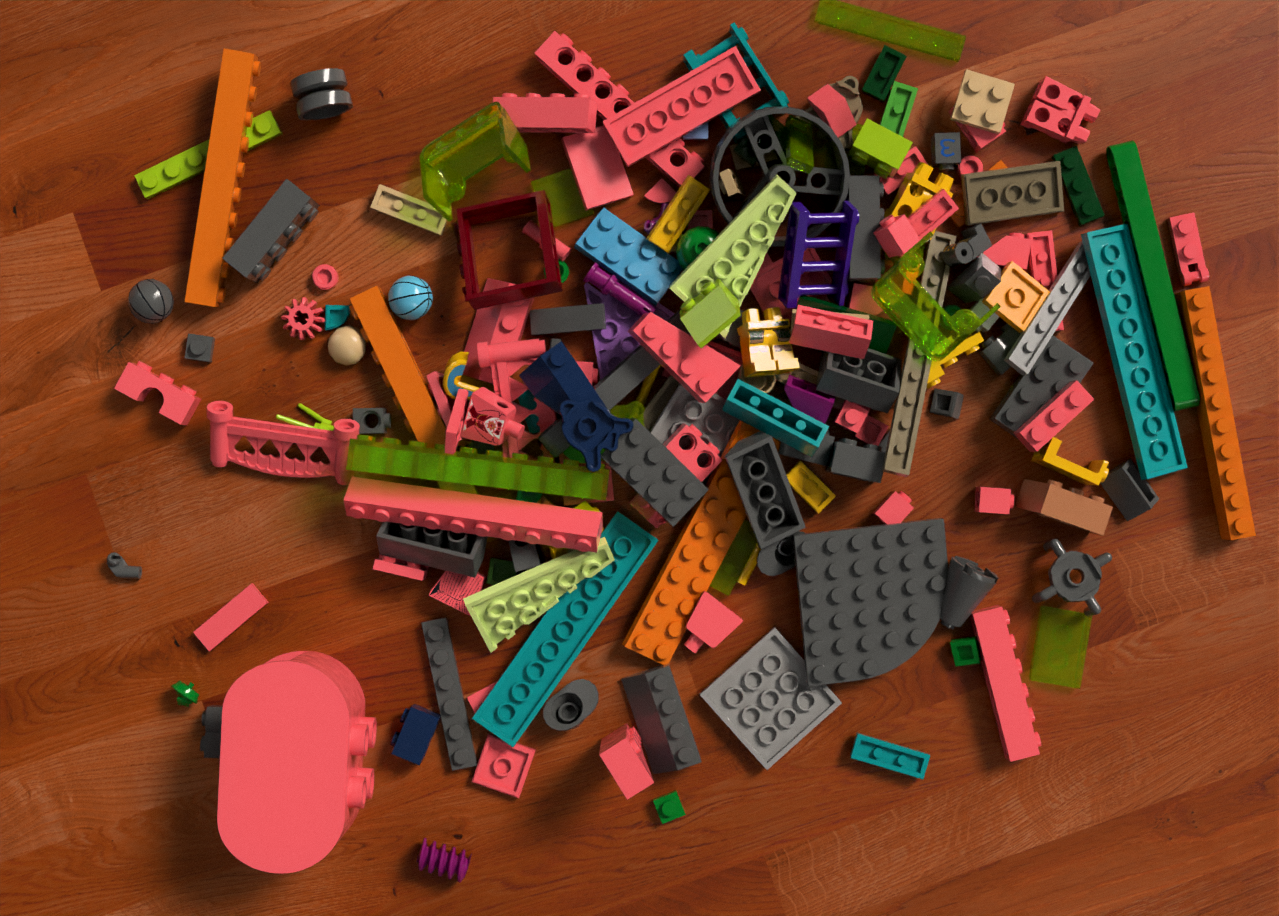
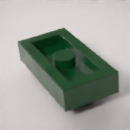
M884 45L861 92L883 103L907 56Z

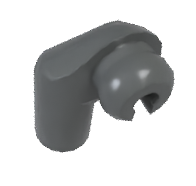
M116 552L110 553L107 556V565L116 577L141 579V566H128L122 556Z

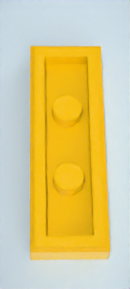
M688 175L646 239L669 253L710 189Z

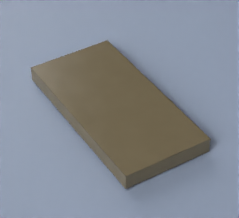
M1060 161L961 174L966 225L1064 211Z

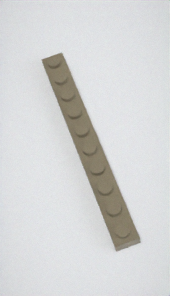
M935 231L932 239L928 240L900 377V389L895 402L882 472L902 477H908L910 474L950 267L943 260V250L946 246L955 244L956 236Z

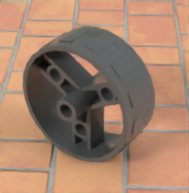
M765 107L754 110L739 120L737 119L725 131L716 145L710 165V190L717 210L728 224L779 171H782L781 178L795 192L833 195L824 213H839L841 211L849 188L850 172L848 158L841 141L832 128L820 118L804 110L792 107ZM787 113L799 116L812 123L823 133L831 145L837 168L788 164L767 115ZM743 128L762 171V176L733 217H731L720 195L718 182L719 167L729 142ZM761 134H767L770 140L765 148H760L757 145V138ZM774 150L780 163L771 162L766 165L763 157L764 153ZM793 170L805 172L803 185H794L796 177ZM816 173H820L822 175V183L817 187H813L811 177ZM831 223L810 225L807 227L806 237L813 238L821 234ZM775 236L771 246H785L786 236Z

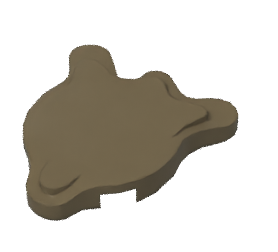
M846 76L843 80L829 85L846 99L857 124L863 109L858 91L859 83L855 77ZM812 106L805 110L806 112L820 118ZM799 116L795 118V122L799 127L813 125ZM853 129L838 138L844 150H849L853 146ZM819 130L818 137L820 139H826L823 133Z

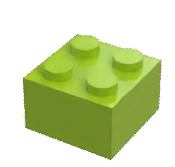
M867 118L848 155L852 157L851 161L862 167L866 164L873 168V172L876 175L885 179L887 177L893 178L913 142Z

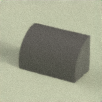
M1131 458L1111 469L1103 483L1100 482L1127 521L1152 509L1159 500V497L1147 480H1141L1139 469Z

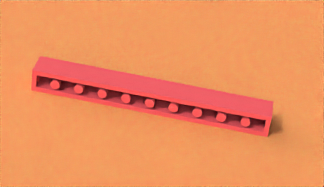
M353 476L344 497L346 515L357 519L365 518L379 522L399 523L405 526H420L432 530L440 529L454 533L474 534L480 537L488 536L507 541L515 540L529 544L549 545L555 548L576 549L582 552L590 551L597 553L603 529L602 512Z

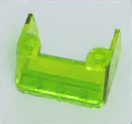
M499 102L490 103L427 144L420 153L423 198L448 222L453 220L451 203L460 200L464 196L466 180L500 158L504 157L508 163L516 162L526 173L531 171L527 145L509 114Z
M929 232L873 285L871 295L873 300L930 360L941 361L1001 306L997 303L979 319L975 313L968 309H961L951 317L916 280L925 268L924 260L918 252L932 238L933 234Z

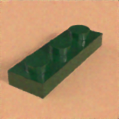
M1075 146L1051 156L1053 161H1060L1062 185L1078 225L1080 226L1105 216L1078 147Z

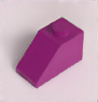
M789 374L784 390L793 408L825 424L836 396L816 390V384Z

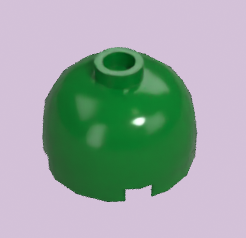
M704 226L688 229L680 237L676 249L677 260L681 268L685 270L719 233L714 229Z

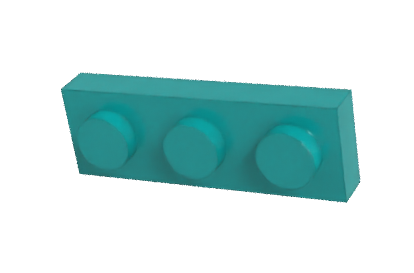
M856 733L850 758L924 779L930 754Z

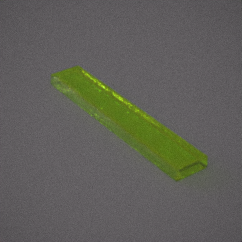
M820 0L814 20L818 24L956 62L960 60L966 39L965 35L838 0Z

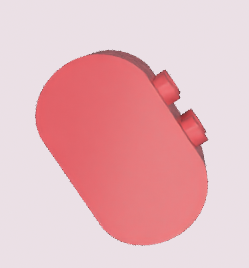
M294 651L279 655L240 676L225 696L221 724L217 810L218 831L227 849L238 860L254 869L283 874L298 872L313 866L322 860L348 831L356 819L359 809L364 808L366 799H372L374 768H363V756L367 755L368 748H374L377 733L376 717H365V697L358 680L343 663L329 655L315 651Z

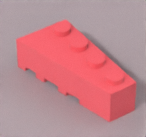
M652 312L644 313L627 331L701 403H706L740 367L739 364L707 345L700 348L692 336Z
M626 723L601 739L599 755L628 800L652 785L654 781L641 748V737L634 726L630 728Z

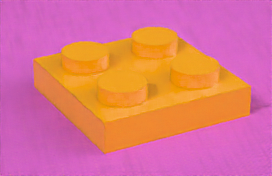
M1010 261L1001 271V282L984 297L982 303L1017 332L1021 333L1026 330L1050 292L1017 264Z

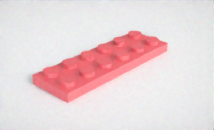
M734 46L602 122L625 164L629 167L755 96L761 90L738 49Z

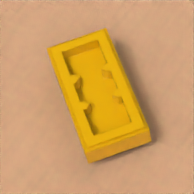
M801 460L786 474L791 488L818 514L836 497Z

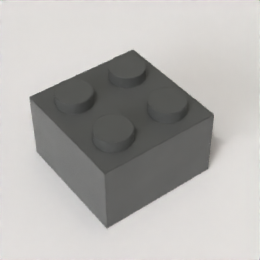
M839 438V442H833L825 472L872 483H881L885 452H881L882 447L872 444H864L863 447L856 446L857 441L846 438Z

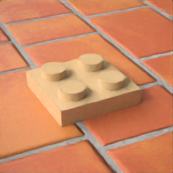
M966 69L950 120L999 134L1015 84Z

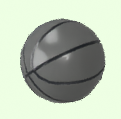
M155 279L142 280L135 284L129 292L128 307L134 317L141 322L148 324L162 322L173 310L174 299L172 292L161 281Z

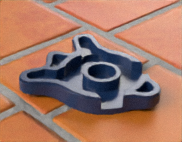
M565 400L559 406V412L562 416L563 436L574 449L582 453L586 467L591 472L598 471L601 467V450L605 448L610 452L616 451L619 436L630 432L634 426L631 419L615 417L605 406L596 401L574 402Z

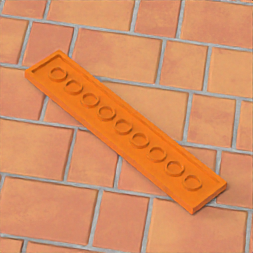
M739 421L720 457L723 461L713 470L705 485L709 490L695 504L622 643L626 648L662 665L670 662L687 630L685 625L690 619L697 602L704 590L707 592L747 516L724 456L738 441L759 432L756 428L742 421ZM773 438L778 452L781 442Z

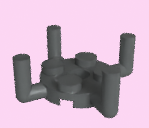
M1052 539L1044 543V550L1046 552L1054 551L1057 558L1048 570L1051 586L1033 594V602L1040 603L1057 594L1066 602L1085 601L1088 607L1084 609V614L1087 617L1099 614L1101 607L1094 595L1100 587V580L1102 578L1101 567L1112 560V555L1106 552L1096 556L1094 559L1092 556L1082 552H1066L1058 539ZM1071 570L1080 572L1082 577L1080 583L1076 584L1070 580L1069 574Z

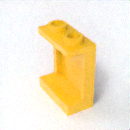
M1054 437L1039 451L1035 452L1031 460L1084 485H1099L1100 482L1103 483L1109 473L1107 468L1109 462L1105 460H1092L1088 469L1057 456L1056 454L1062 441Z

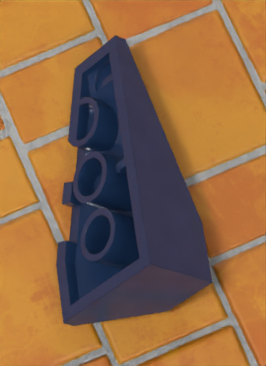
M562 341L538 357L519 375L532 395L560 416L559 406L565 400L574 402L596 401L605 406Z

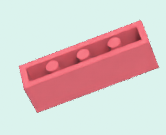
M503 93L502 97H493L491 127L499 132L595 133L597 103L588 94L582 93L574 94V97H565L564 94L552 93L550 97H541L540 94L527 93L526 97H517L516 94Z

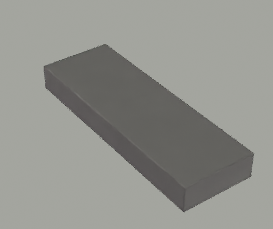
M603 303L530 310L531 335L606 329L605 306Z

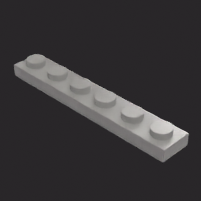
M1082 241L1078 243L1048 290L1050 293L1026 330L1020 334L1004 359L1006 363L1022 376L1030 372L1091 276Z

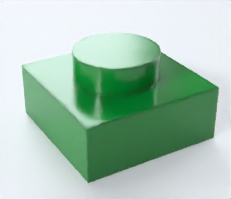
M976 636L951 640L950 645L955 667L981 663L982 659Z
M676 790L653 799L662 824L686 815Z

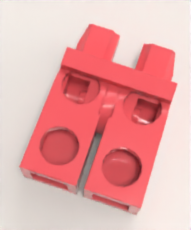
M1045 76L1039 81L1030 101L1032 103L1029 104L1020 125L1036 129L1065 144L1070 141L1084 144L1088 139L1090 131L1079 125L1082 119L1090 123L1095 122L1100 109L1090 103V97L1083 96L1079 92Z

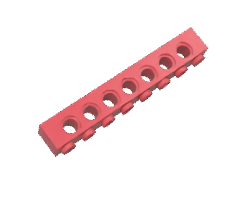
M554 31L534 53L536 60L574 94H588L597 103L596 114L603 120L615 115L614 110L617 106L624 105L629 107L634 104L628 97L629 92L620 84L615 86L609 80L611 76L603 68L599 67L597 69L590 63L592 59L583 50L578 52L572 47L574 43L564 33L559 35ZM563 55H569L572 57V62L568 65H562L559 63V58ZM581 72H588L591 78L587 82H581L577 79V76ZM601 88H605L610 92L609 96L605 99H600L596 96V92ZM681 138L645 157L678 188L681 187L688 175L697 179L705 168L702 164L704 160L696 152L690 153L684 148L685 143ZM675 155L683 157L685 162L682 166L676 167L671 164L670 159Z

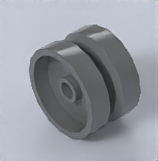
M328 68L299 75L291 80L292 94L295 98L300 99L295 105L300 120L326 119L352 109L351 95L348 91L343 90L348 83L345 72L342 69Z

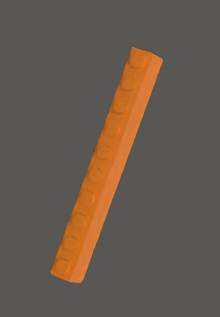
M223 49L185 302L219 307L220 303H224L226 288L222 287L224 278H227L229 275L230 264L226 263L222 258L234 243V239L230 238L231 229L235 228L238 215L234 213L235 203H239L241 198V188H238L239 177L243 178L245 173V163L242 162L243 152L247 153L249 147V138L246 137L247 127L251 128L253 122V112H250L251 102H255L257 96V87H254L255 76L259 77L261 62L252 53Z
M375 286L350 298L352 305L349 306V309L354 319H360L363 328L360 329V332L366 343L370 341L374 351H371V355L377 365L381 364L385 373L382 374V378L388 388L392 387L396 396L392 397L397 409L399 411L403 409L407 417L403 420L408 432H414L418 440L414 442L420 456L425 455L429 463L425 465L431 479L436 478L439 487L436 489L480 495L476 486L471 482L470 473L458 448H456L454 454L445 453V430L447 428L444 420L438 415L435 400L429 392L424 377L381 288Z
M1210 286L1185 290L1175 295L1200 398V404L1196 408L1220 537L1223 540H1236L1256 536Z

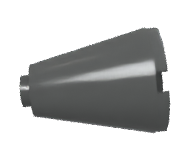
M952 556L949 562L940 623L951 629H954L955 626L961 627L994 587L998 576L987 568L985 570L979 568L978 563L960 556Z

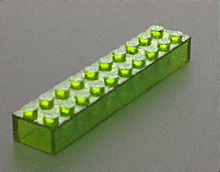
M357 434V439H350L346 470L606 501L610 470L604 469L605 464H601L598 471L591 472L587 467L579 466V461L564 459L563 464L553 463L554 459L551 457L538 456V461L528 460V455L512 453V458L503 457V452L486 450V455L477 454L478 449L461 447L460 452L456 451L454 454L445 453V445L435 444L433 449L426 448L427 443L409 441V445H401V440L384 437L383 442H375L376 437Z

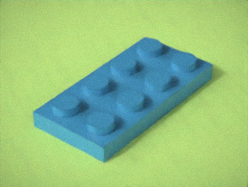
M604 207L574 246L579 252L593 262L598 263L600 267L610 274L617 276V279L655 306L683 270L677 259L647 240L645 236Z

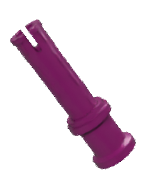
M596 262L583 280L585 283L590 282L599 288L601 294L606 296L610 294L640 316L647 313L644 309L652 313L656 309L655 306H652L618 283L617 276L614 274L609 275L598 267L599 264Z

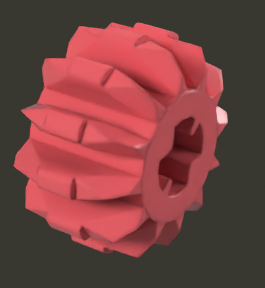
M302 297L300 304L296 299H293L292 305L294 308L286 305L284 309L289 312V315L281 316L282 320L289 321L283 326L284 330L291 329L289 335L293 338L299 335V339L303 341L306 338V333L311 339L315 338L313 330L321 332L322 328L317 326L318 322H325V318L318 317L324 310L316 308L317 302L314 300L308 304L306 297ZM301 314L308 316V319H305L307 321L306 324L298 322V319H301L299 317Z

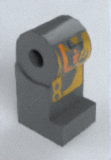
M981 223L966 227L961 231L963 239L956 244L948 245L944 248L943 260L946 265L955 267L959 264H967L992 246Z

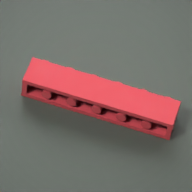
M999 605L975 610L969 618L974 636L977 637L982 659L981 665L1005 758L1012 762L1040 755L1038 747L1041 746V740L1038 732H1034L1032 722H1035L1033 710L1027 706L1026 698L1029 697L1026 684L1021 682L1020 673H1023L1019 658H1015L1013 649H1016V642L1013 634H1009L1007 625L1010 624L1008 612Z

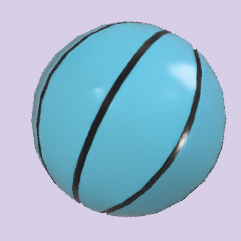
M409 275L397 279L393 283L388 293V302L391 310L400 318L416 320L423 317L431 308L433 294L427 282L419 277Z

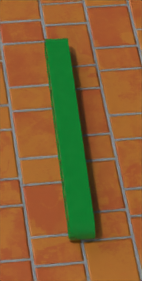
M1131 140L1107 146V161L1123 224H1128L1173 410L1176 412L1199 406V393L1137 145Z

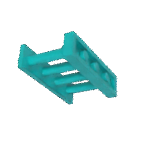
M735 22L729 28L732 36L702 55H695L691 49L683 55V62L688 70L692 71L737 44L745 56L743 60L747 67L751 65L759 77L755 80L759 88L765 87L772 98L756 110L765 107H788L789 100L782 90L778 91L747 43V40H749L747 33L742 27L738 28ZM732 109L718 116L726 129L737 120L731 111ZM743 128L733 136L736 144L743 141L746 137Z

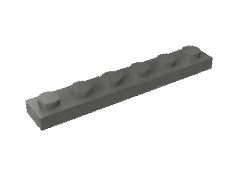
M444 617L422 622L452 771L477 766L478 763L448 619Z

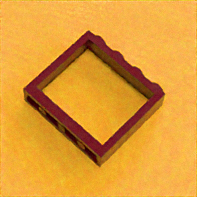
M545 190L456 209L458 220H456L454 225L457 234L460 235L457 249L463 261L459 268L462 279H465V287H462V292L465 296V302H469L474 310L563 291L551 203ZM537 211L546 279L479 293L471 225Z

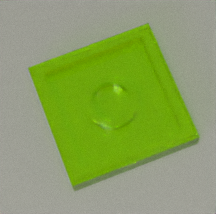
M571 168L531 181L534 192L545 190L550 200L554 228L594 215L593 209L585 211Z

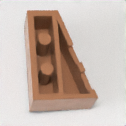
M1024 479L1015 505L1016 508L1031 511L1039 516L1048 517L1060 523L1104 536L1113 508L1104 504L1105 499L1090 495L1089 498L1084 497V491L1069 487L1068 490L1062 489V483L1048 479L1047 483Z

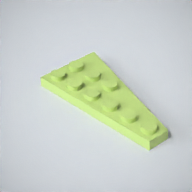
M776 174L671 283L669 288L685 302L691 297L695 299L701 293L700 289L709 281L715 282L719 278L738 299L740 307L764 261L769 247H771L781 222H783L796 196V192ZM731 324L720 332L724 338H726Z
M603 537L600 539L597 553L590 551L582 552L575 549L463 598L489 651L492 653L498 648L497 644L504 638L508 640L516 635V629L523 624L529 625L556 605L559 602L558 598L567 591L572 593L577 589L576 584L584 578H592L615 559L606 538Z

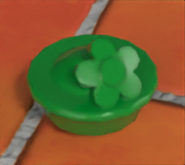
M179 680L171 685L178 695L176 700L178 705L187 707L192 702L198 703L200 694L192 689L194 686L192 682L186 685Z

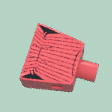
M445 571L430 591L429 596L471 616L463 598L482 591L486 576L478 572L474 578Z

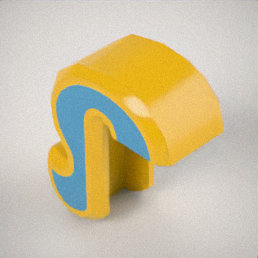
M459 352L453 355L445 366L443 388L446 394L453 400L456 399L458 389L468 390V401L472 393L481 387H485L494 393L493 384L463 375L469 352Z

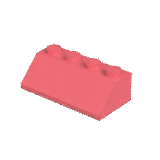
M487 278L483 292L515 284ZM534 298L477 309L464 352H469L463 375L493 384L491 367L480 368L477 343L488 341L489 344L521 341Z

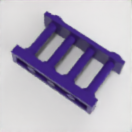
M843 201L842 213H810L801 202H792L789 210L778 298L786 308H796L797 299L800 296L830 294L831 298L839 306H844L845 296L848 294L847 281L855 228L859 223V212L849 201ZM840 223L838 237H806L807 227L810 224ZM837 247L835 261L803 262L804 251L807 248ZM833 271L831 284L800 285V277L804 272Z

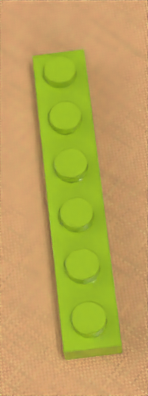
M270 110L254 117L251 128L247 127L246 137L249 138L248 151L283 135ZM209 140L134 175L144 197L150 199L204 173Z

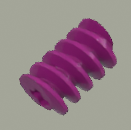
M424 838L416 863L418 862L419 871H422L428 865L429 874H432L438 868L439 877H442L445 871H447L449 880L457 874V881L461 883L466 876L472 853L466 858L465 850L463 849L459 855H456V847L454 846L449 852H446V844L444 843L438 850L436 841H433L428 847L427 838Z

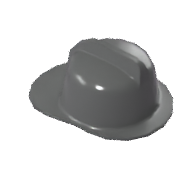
M797 531L761 549L757 557V566L760 571L768 576H776L794 568L795 557L792 535L804 534L805 532Z
M585 679L574 680L567 684L546 702L543 709V717L546 724L557 731H567L579 727L597 706L599 694L596 686Z

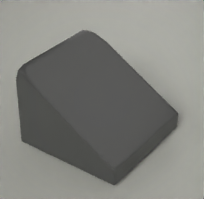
M934 388L929 413L959 419L964 395L958 392Z

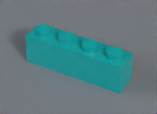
M737 379L722 408V411L810 457H813L829 428L828 425L740 379Z

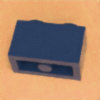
M413 704L410 709L405 708L400 720L404 725L401 732L396 731L390 745L394 748L391 754L420 765L425 757L441 715L416 704Z

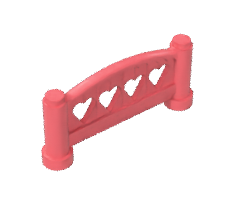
M530 339L489 344L488 341L478 342L477 351L480 368L491 367L494 393L516 407L513 421L521 423L531 414H535L539 418L537 425L540 427L539 433L532 434L524 430L519 440L509 436L502 443L504 464L495 465L497 489L504 490L508 489V486L558 480V478L562 477L561 463H556L554 457L543 444L540 447L543 451L541 458H535L520 451L533 439H538L541 433L558 419L557 413L535 397L533 400L537 403V406L533 410L513 402L529 389L524 383L510 377L523 365L530 366L538 357L546 352L545 340Z
M214 401L207 405V418L210 420V460L215 467H224L228 464V461L256 471L278 476L297 478L335 476L337 483L341 485H349L352 476L354 477L355 445L360 429L359 423L355 420L340 419L334 423V431L233 417V406L226 401ZM243 436H246L255 452L237 451L235 445ZM270 439L279 451L280 456L275 457L272 454L263 455L260 449ZM293 443H296L305 459L298 460L296 457L289 459L285 456V452ZM318 447H321L329 458L330 463L313 462L310 456Z

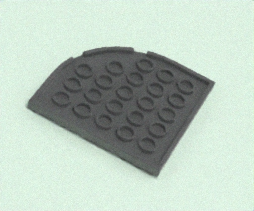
M943 518L792 535L806 683L808 686L858 681L882 675L906 662L927 642L941 618L942 601L948 573Z

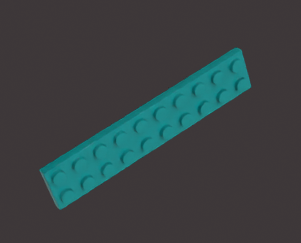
M1128 224L1081 234L1141 480L1188 468Z
M618 511L600 537V539L606 538L615 560L592 578H584L576 584L577 589L572 593L567 591L558 598L559 602L546 612L472 717L473 720L512 747L516 745L659 541Z

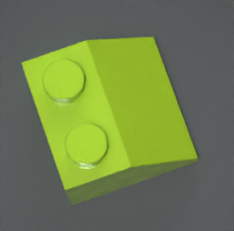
M719 278L715 282L709 281L700 289L701 293L695 299L692 297L687 299L680 307L682 309L680 310V319L700 348H703L741 316L738 299Z

